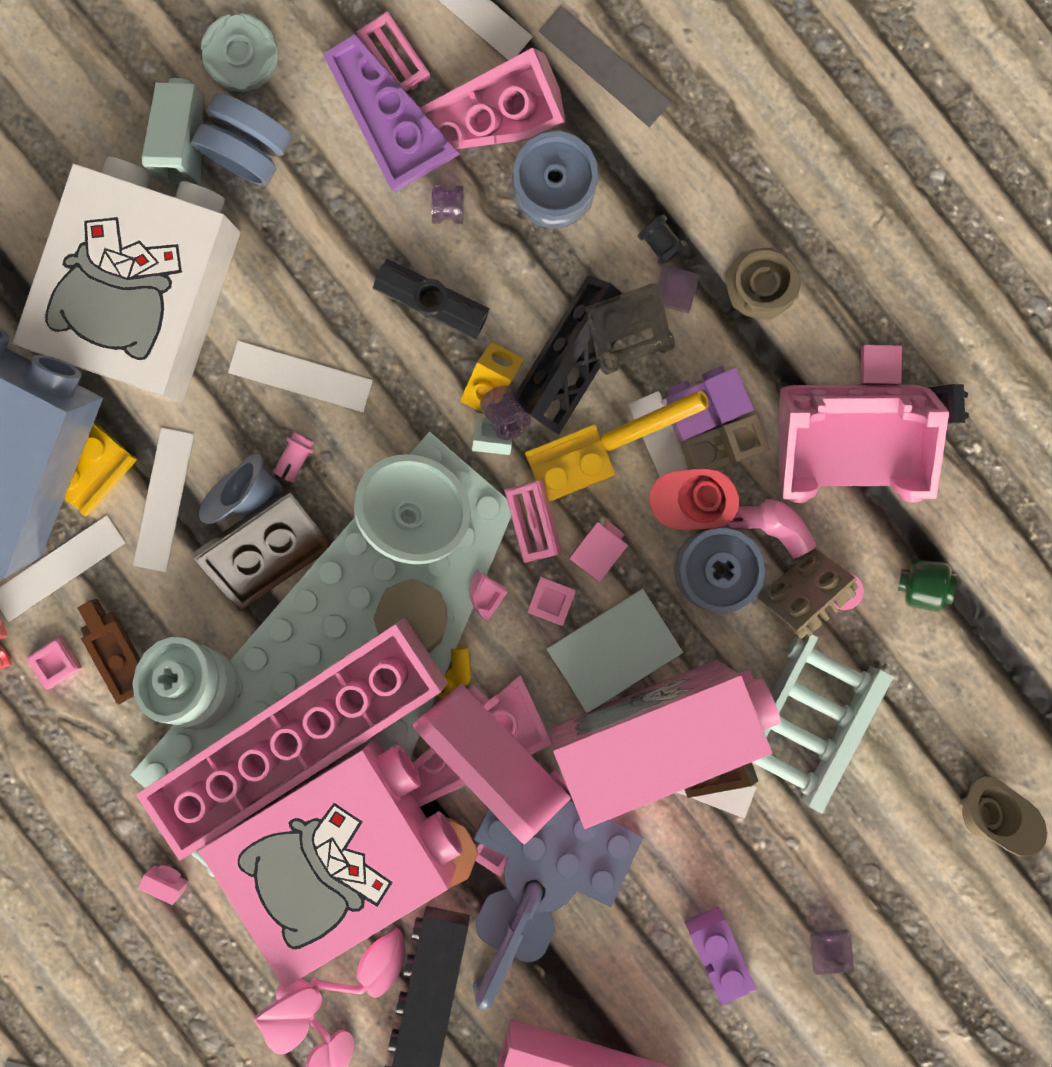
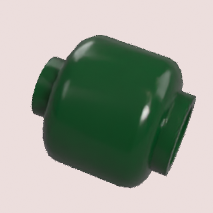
M920 558L915 559L911 563L910 570L902 569L898 591L905 592V602L908 606L940 612L946 604L952 605L957 575L952 574L951 567L946 563Z

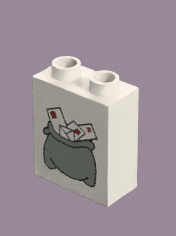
M107 156L101 173L73 164L12 344L39 355L54 357L75 367L183 403L241 232L224 214H221L225 198L209 189L181 181L174 198L148 189L152 174L122 159Z

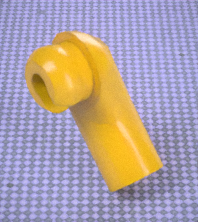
M457 646L456 649H450L451 667L444 676L448 684L441 693L436 695L438 698L443 699L461 683L464 687L469 684L471 680L469 646Z

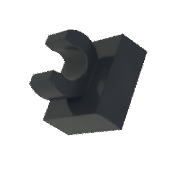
M964 384L928 387L949 411L947 425L965 423V419L969 418V413L965 412L964 398H968V392L964 391Z

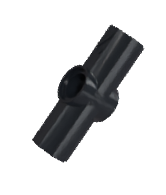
M387 258L381 265L372 287L373 290L418 311L425 318L435 319L474 339H477L490 312V308L445 287L440 281L432 278L428 279ZM426 292H439L442 295L439 305L433 308L422 305L421 300Z

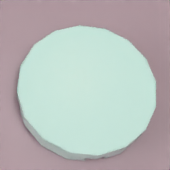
M240 13V15L231 16L228 14L221 16L208 27L202 38L201 50L204 68L218 85L229 91L248 92L258 89L271 78L277 67L278 49L272 32L263 21L250 14Z

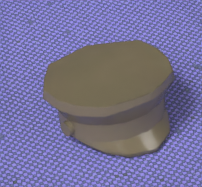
M758 248L741 252L725 276L732 306L743 315L755 319H772L791 307L794 300L798 298L801 281L796 268L786 257L787 254L782 251L778 252L773 248Z
M409 579L385 589L373 618L378 634L405 617L427 652L433 651L442 642L448 620L447 606L441 592L415 579Z

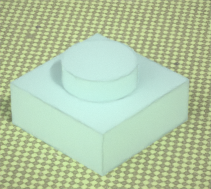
M476 413L472 451L510 455L513 417Z

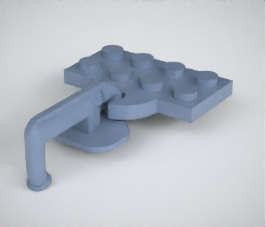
M568 801L524 845L489 808L487 809L473 839L507 856L504 866L505 885L507 888L488 895L476 919V932L479 938L497 949L486 975L477 978L473 983L477 1007L483 1010L491 1007L514 957L524 962H533L544 955L555 932V924L551 912L566 905L576 891L612 907L642 842L643 837L610 820L584 829L574 802ZM540 882L544 885V892Z

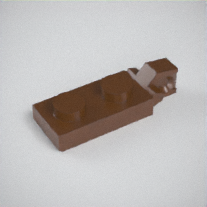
M93 599L80 605L77 609L86 623L84 627L80 628L84 636L81 640L116 704L119 705L134 697L132 683L136 666L141 658L120 620L117 619L113 612L106 614L98 599Z

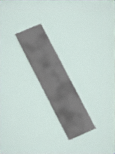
M562 6L539 31L649 128L670 105V100Z

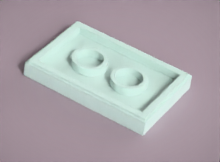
M643 588L546 648L586 713L683 653Z

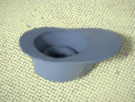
M253 453L249 455L239 467L212 487L201 504L199 511L200 521L205 524L215 523L229 513L247 516L281 492V484L262 467L263 459L261 454Z

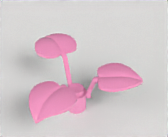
M395 927L391 933L374 942L363 954L357 970L359 985L323 982L317 978H313L310 983L301 978L286 988H283L281 983H279L276 991L277 1001L253 1016V1020L262 1032L267 1046L277 1054H286L292 1051L306 1037L310 1024L320 1034L323 1043L311 1050L305 1067H347L354 1052L353 1036L348 1031L342 1029L330 1037L326 1029L314 1018V1013L317 1012L322 1003V996L319 990L326 989L362 994L367 990L368 994L373 998L384 994L395 983L403 966L405 945L401 930Z

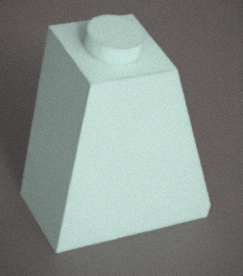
M171 78L168 80V83H155L142 153V165L162 185L179 186L180 182L183 181L201 186L202 154L193 148L190 142L198 126L203 124L204 96L195 84L182 78Z

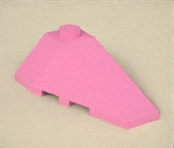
M535 48L523 52L420 107L455 149L529 140L565 123L560 88L545 53Z

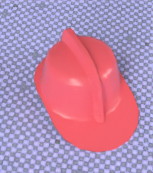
M707 468L676 470L665 473L655 481L650 490L649 504L653 515L658 521L671 529H715L724 527L734 519L739 508V495L736 486L730 478L718 470Z

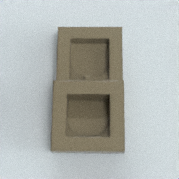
M757 414L680 442L689 469L707 468L715 470L770 450Z

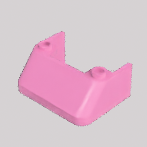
M461 683L425 712L412 727L511 833L525 845L571 799L566 793L569 789L565 779L556 770L549 775L488 712L484 705L489 700L473 684L466 689Z

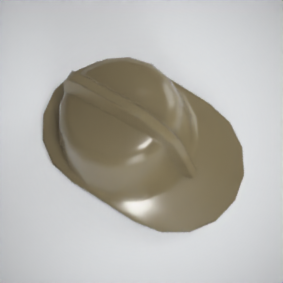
M984 776L975 780L969 788L968 796L962 799L958 805L962 810L965 825L973 835L980 839L992 840L1017 856H1032L1040 852L1046 844L1048 832L1040 811L1029 800L995 777Z

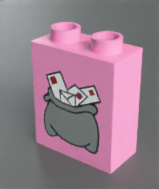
M714 660L597 707L588 713L585 712L550 726L554 755L583 827L587 829L773 754L764 730L781 724V719L774 699L762 678L754 680L748 669L737 673L720 661Z
M376 736L370 738L219 835L199 850V853L283 988H286L449 889L456 869L452 859L463 853L462 845L454 828L441 812H437L429 818L425 817L411 794V791L421 786L419 774L407 753L399 745L384 751Z

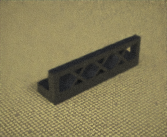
M587 275L509 405L534 418L546 428L559 435L638 306L610 282ZM615 300L622 308L616 318L608 322L607 311ZM599 334L597 349L595 352L588 354L587 344L593 335ZM579 366L580 377L574 385L568 386L567 376L572 368ZM559 399L560 409L552 421L544 414L552 401Z

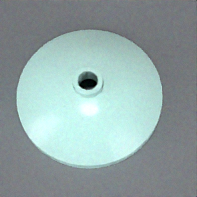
M410 454L395 455L377 462L363 475L354 496L355 520L364 538L381 554L402 563L426 564L446 557L458 547L469 527L470 504L464 487L449 469L423 456ZM407 516L413 523L407 524L402 521L401 517Z

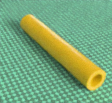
M702 390L694 392L603 433L601 436L602 443L608 451L614 450L709 407L708 398Z

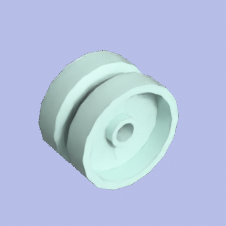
M169 637L156 642L150 647L137 664L132 683L134 699L142 713L154 721L193 730L212 726L226 714L234 700L237 685L234 668L227 656L214 648L180 637Z

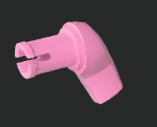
M766 499L761 503V506H739L734 519L727 524L728 528L733 530L761 528L767 535L778 538L793 559L810 552L817 546L801 516L785 503L774 499Z

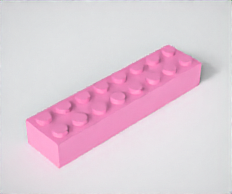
M404 617L136 794V796L179 861H181L441 693L448 682Z

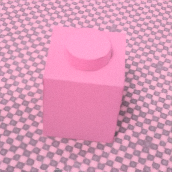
M606 521L603 526L595 522L568 558L600 582L628 545L621 540L625 534L609 521Z

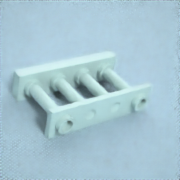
M806 635L800 639L796 636L787 650L786 655L790 658L771 693L778 712L781 711L789 695L833 718L839 727L833 738H828L826 741L781 717V724L764 730L766 737L770 730H773L819 754L818 757L821 761L814 773L806 774L772 755L753 761L752 764L754 763L800 787L803 793L801 800L812 809L823 813L894 677L872 666L869 667L867 672L859 673L814 649L813 647L819 637L815 635L808 637ZM808 662L853 686L856 694L851 704L842 707L798 684L796 680L805 663Z

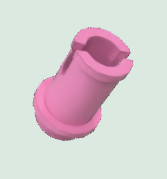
M295 431L291 437L287 436L286 441L288 444L272 471L282 477L287 465L291 464L285 480L293 483L296 481V477L308 454H313L315 451L312 449L314 441Z

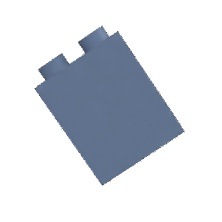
M0 329V577L4 579L43 555L103 397L78 385L81 372L73 365L45 355H36L31 361L7 349L10 336Z

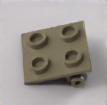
M814 548L802 556L793 567L773 582L758 598L791 626V630L802 639L806 635L808 637L813 635L812 633L823 624L817 617L818 615L826 622L830 619L824 611L826 607L836 614L838 609L834 603L841 608L846 602L856 596L854 591L859 587L855 582L857 579Z

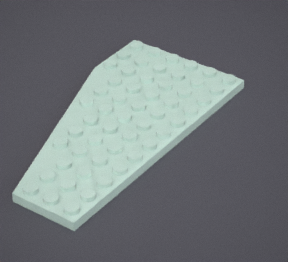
M429 431L410 455L423 456L442 464L457 477L464 487L469 499L471 515L468 530L458 547L446 557L431 563L408 564L395 561L378 552L367 542L360 532L354 517L330 547L327 548L230 660L235 671L237 685L234 700L226 714L214 725L200 730L172 726L130 776L144 788L148 787L377 636L378 632L373 618L385 589L409 579L425 583L441 592L447 606L448 620L442 642L429 653L443 676H445L451 662L450 649L457 648L474 607L469 596L473 575L476 570L487 575L510 521L512 513L507 499ZM401 517L403 522L407 524L413 523L409 517ZM436 696L374 735L384 751L399 745L411 758L420 737L412 725L432 708Z

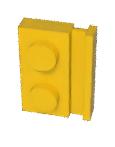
M93 423L64 499L69 504L74 505L83 516H89L138 459L126 451L119 442L97 423Z
M595 424L525 452L535 480L543 479L549 502L616 475Z

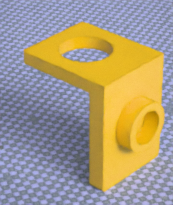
M491 342L478 360L460 401L481 413L496 415L508 387L521 367L524 358ZM492 356L505 358L511 366L499 365L492 359Z

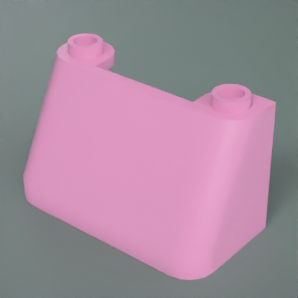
M792 385L780 389L779 491L782 499H788L795 503L807 502L809 498L817 495L818 486H891L893 491L899 494L902 500L908 502H920L923 498H937L949 411L931 389L918 385Z

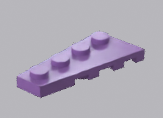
M352 35L323 53L392 191L397 192L460 155L357 35Z

